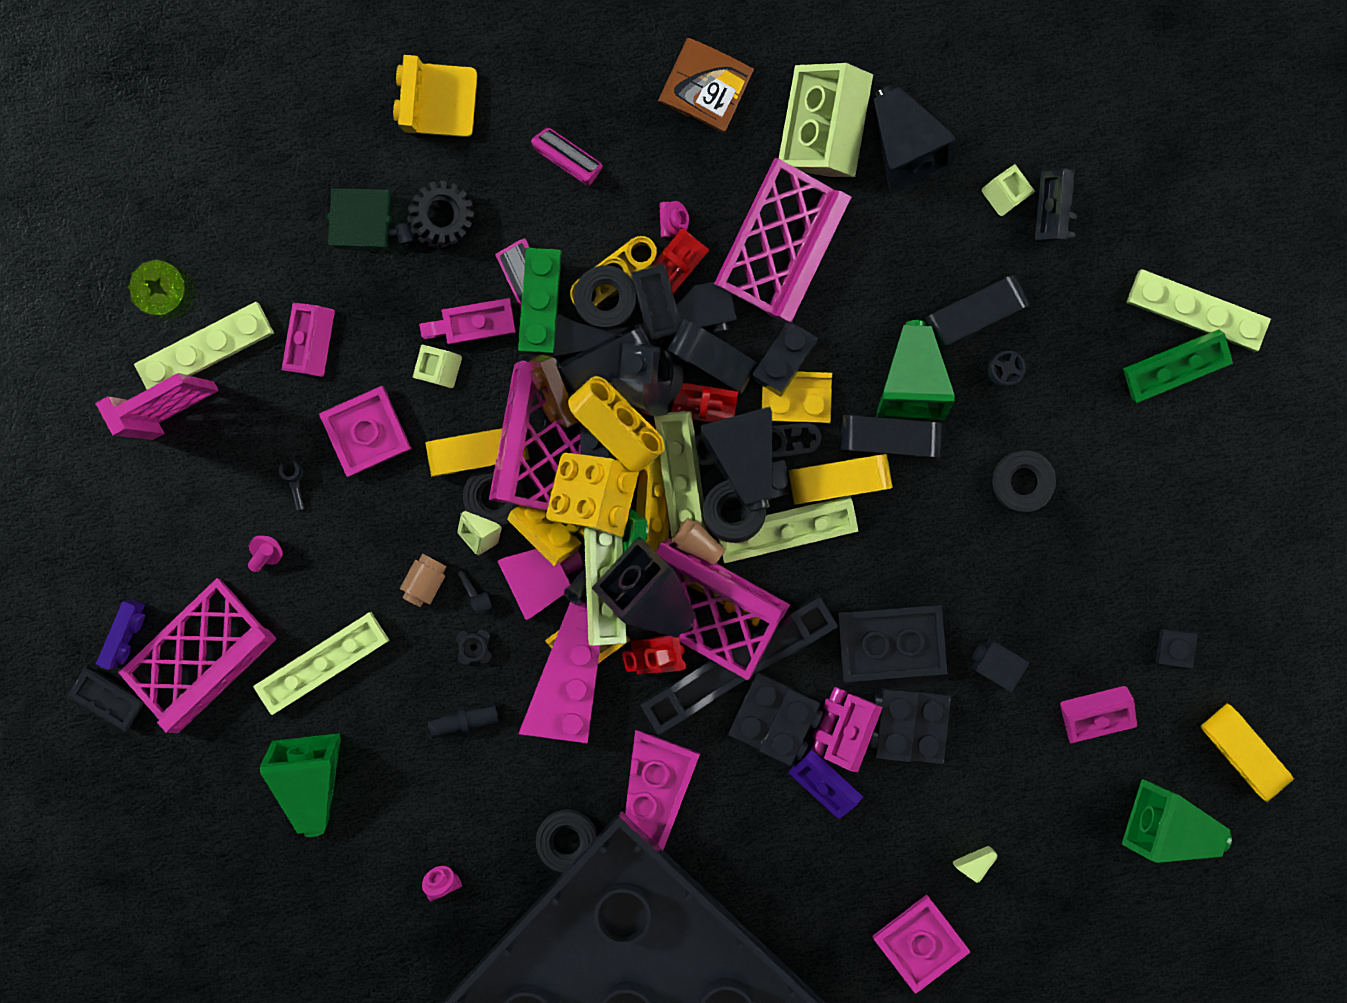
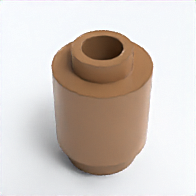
M422 554L419 561H414L400 587L401 590L405 591L403 598L419 607L422 606L423 602L431 604L445 578L443 573L447 566Z

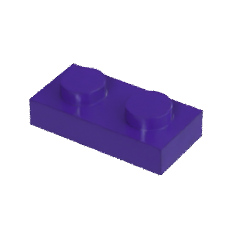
M133 599L122 602L96 665L110 670L126 662L131 651V646L128 645L131 636L139 631L145 615L142 614L145 604Z
M813 750L802 757L800 762H796L788 772L838 819L857 806L863 797Z

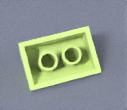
M848 63L795 65L779 159L806 173L828 177H855L873 74Z

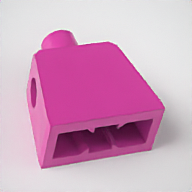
M537 549L498 560L526 620L564 595V589L572 583L569 574L579 570L585 563L579 550L555 567Z

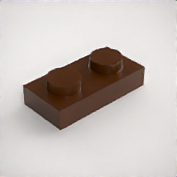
M541 354L529 360L533 368L530 371L531 379L538 390L542 389L546 399L543 406L550 421H555L556 424L564 427H569L579 422L570 411L568 405L569 396L553 357Z

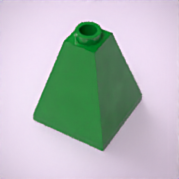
M921 320L908 321L903 326L877 409V418L946 420L954 403L955 395L932 326H927V323Z
M340 733L274 740L271 742L260 765L262 777L298 834L304 833L306 837H316L323 834L329 821L341 742Z
M1141 780L1122 845L1157 863L1222 857L1223 853L1230 848L1232 842L1230 829L1180 795L1150 781Z

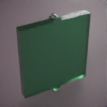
M332 188L330 213L327 214V219L330 220L328 245L387 247L388 226L392 221V217L389 216L391 191Z

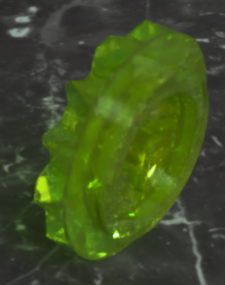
M154 260L141 263V266L131 273L132 278L127 287L130 290L131 301L141 311L151 315H162L172 311L180 303L184 294V282L181 274L173 265L164 261ZM160 278V286L164 288L163 290L167 292V295L155 292L150 296L151 289L147 286L145 280L156 282Z

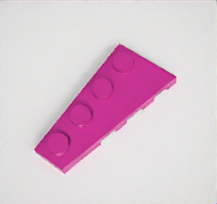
M570 602L519 734L588 743L601 645H589L587 602H583L579 606Z
M635 729L625 815L661 849H664L700 753Z

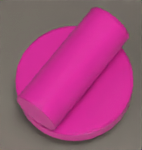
M678 201L660 203L661 238H674L682 228L687 230L689 214L684 205Z
M255 536L249 543V550L253 557L249 561L248 567L251 571L258 572L265 563H278L283 555L278 542L269 536Z
M447 866L433 868L425 875L422 882V889L430 902L462 887L457 874H454Z

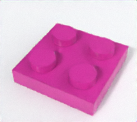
M380 386L319 414L347 477L411 450V446L384 386Z
M925 895L872 936L915 994L970 953L968 947L928 895Z

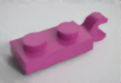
M510 298L443 309V320L419 324L422 338L431 339L446 335L448 345L516 333Z

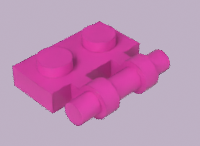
M834 687L830 699L826 698L823 706L825 712L820 726L812 734L814 741L810 751L813 750L817 755L823 756L826 745H829L824 759L858 773L883 707L852 694H848L843 705L842 703L847 691ZM837 716H840L839 719H838L837 725H836V727H835V730H834V732H833V734H832L831 732H832V730H833V727H834V724H835V722H836Z

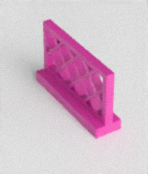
M774 158L714 285L762 309L768 315L778 320L792 322L851 196L828 187L779 158ZM782 170L790 175L793 189L778 194L775 180L779 171ZM799 180L805 183V185L800 186ZM814 188L823 193L817 206L807 210L802 191ZM795 194L800 213L785 218L780 199ZM773 202L778 220L763 225L760 211L763 205ZM802 218L805 231L801 238L792 241L787 222ZM780 225L785 244L770 249L765 230ZM758 233L763 252L748 257L744 244L748 236ZM787 249L790 262L786 269L776 272L771 254ZM765 257L770 275L755 280L750 262ZM743 265L748 283L736 287L726 282L732 269ZM772 280L775 293L770 304H767L760 300L757 285ZM749 288H750L751 294H749V293H747V292H745V291H743V290H746V289H749Z
M520 361L514 364L489 500L547 511L550 500L547 491L553 488L554 481L543 488L533 471L548 461L555 473H557L558 465L553 457L566 448L573 454H581L580 434L569 440L561 426L556 424L555 421L551 422L552 424L540 432H535L529 423L530 413L541 407L546 414L543 406L546 399H542L531 379L530 371L533 370L531 363ZM534 397L538 403L532 407ZM554 427L565 444L550 454L539 437ZM528 430L529 434L531 435V438L525 441ZM535 441L545 458L529 467L522 456L525 446ZM578 441V446L576 450L573 444ZM522 465L525 471L519 475L520 466ZM528 475L539 492L529 499L516 497L517 482ZM542 495L546 502L536 501L535 499Z
M177 373L129 400L106 397L95 404L113 436L154 440L165 434L159 424L160 422L219 390L213 381Z
M672 538L661 542L656 553L674 569L693 611L694 608L709 604L715 623L699 627L697 618H695L692 625L693 629L679 635L680 642L744 679L749 680L790 604L717 563L712 565L706 560L678 549V544L672 541ZM683 575L688 577L689 580L684 581ZM697 582L704 586L708 600L692 604L686 585ZM713 592L720 596L714 598ZM727 599L734 603L738 617L722 621L716 602ZM743 609L750 613L744 615ZM757 616L769 623L764 635L752 638L746 619ZM740 621L745 640L729 644L724 625ZM717 628L723 646L712 649L705 645L701 632ZM695 634V638H696V639H694L693 637H691V636H689V635ZM760 641L757 649H755L754 643ZM744 645L748 646L751 661L747 668L734 661L731 649ZM724 651L726 656L722 655L719 652Z
M216 578L142 649L119 674L159 719L157 723L165 733H179L277 638L269 629L264 628L221 579ZM218 590L226 598L225 613L209 612V599ZM202 606V611L196 612ZM232 606L238 613H232ZM191 616H201L200 636H184L185 622ZM208 617H224L223 637H207ZM232 617H243L251 626L242 637H231ZM177 630V636H171ZM166 640H176L175 660H160V646ZM184 640L200 641L199 661L183 660ZM207 641H223L222 656L217 661H206ZM230 641H235L236 643L230 647ZM152 654V660H148L147 658ZM142 663L152 664L151 684H140L132 674ZM159 664H175L174 685L158 684ZM182 664L198 665V678L192 685H181ZM206 665H212L209 669L205 671ZM145 688H150V694L146 691ZM158 688H174L173 703L164 711L157 703ZM181 689H187L184 693L181 694Z

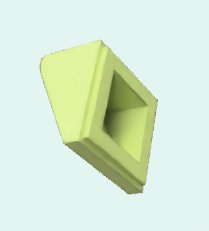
M1015 164L982 188V193L1000 216L1005 215L1035 192Z
M421 345L413 378L453 388L462 356L446 350Z
M464 511L461 513L457 533L473 552L479 556L497 545L502 527L493 521Z
M987 846L953 861V864L958 870L978 883L997 859V854L991 847Z

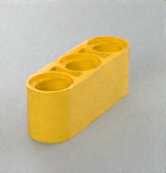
M637 236L597 266H618L632 279L631 272L651 267L657 259V249L650 238ZM644 245L651 250L652 254L647 261L637 262L633 259L632 252L637 246ZM579 279L572 285L570 290V297L573 303L574 291ZM610 284L597 286L594 289L596 290V297L593 304L596 308L601 307L619 293L618 290Z
M599 376L590 378L569 398L568 405L573 415L630 471L640 472L664 452L665 443L661 435L604 378Z
M502 428L426 442L431 477L481 469L486 466H495ZM527 446L524 447L522 455L525 460H529Z
M887 454L788 471L794 505L893 488Z
M1228 703L1201 725L1205 734L1264 801L1268 802L1294 780L1284 765L1242 716Z

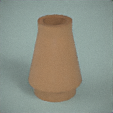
M688 517L672 538V541L678 544V549L706 560L712 565L717 563L726 549L714 539L698 520L692 521Z

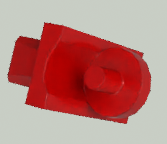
M682 228L651 266L665 263L674 294L707 255L709 249Z
M683 383L680 392L674 399L672 412L691 411L692 420L709 423L731 418L735 415L738 391Z
M660 636L635 639L630 641L632 649L624 651L622 654L626 671H637V675L687 669L682 659L684 647L680 643V636L678 638Z

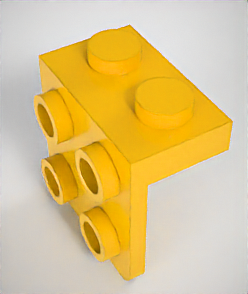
M404 55L403 65H398L396 73L397 86H401L400 100H395L393 110L394 120L398 121L400 128L406 133L457 137L471 136L473 133L477 88L476 70L471 67L422 64L418 56Z
M564 453L560 457L546 517L553 522L589 527L612 536L623 537L639 472L630 471L620 461L615 459Z

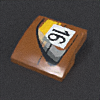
M687 38L658 101L687 117L692 116L720 132H725L754 69L716 49Z

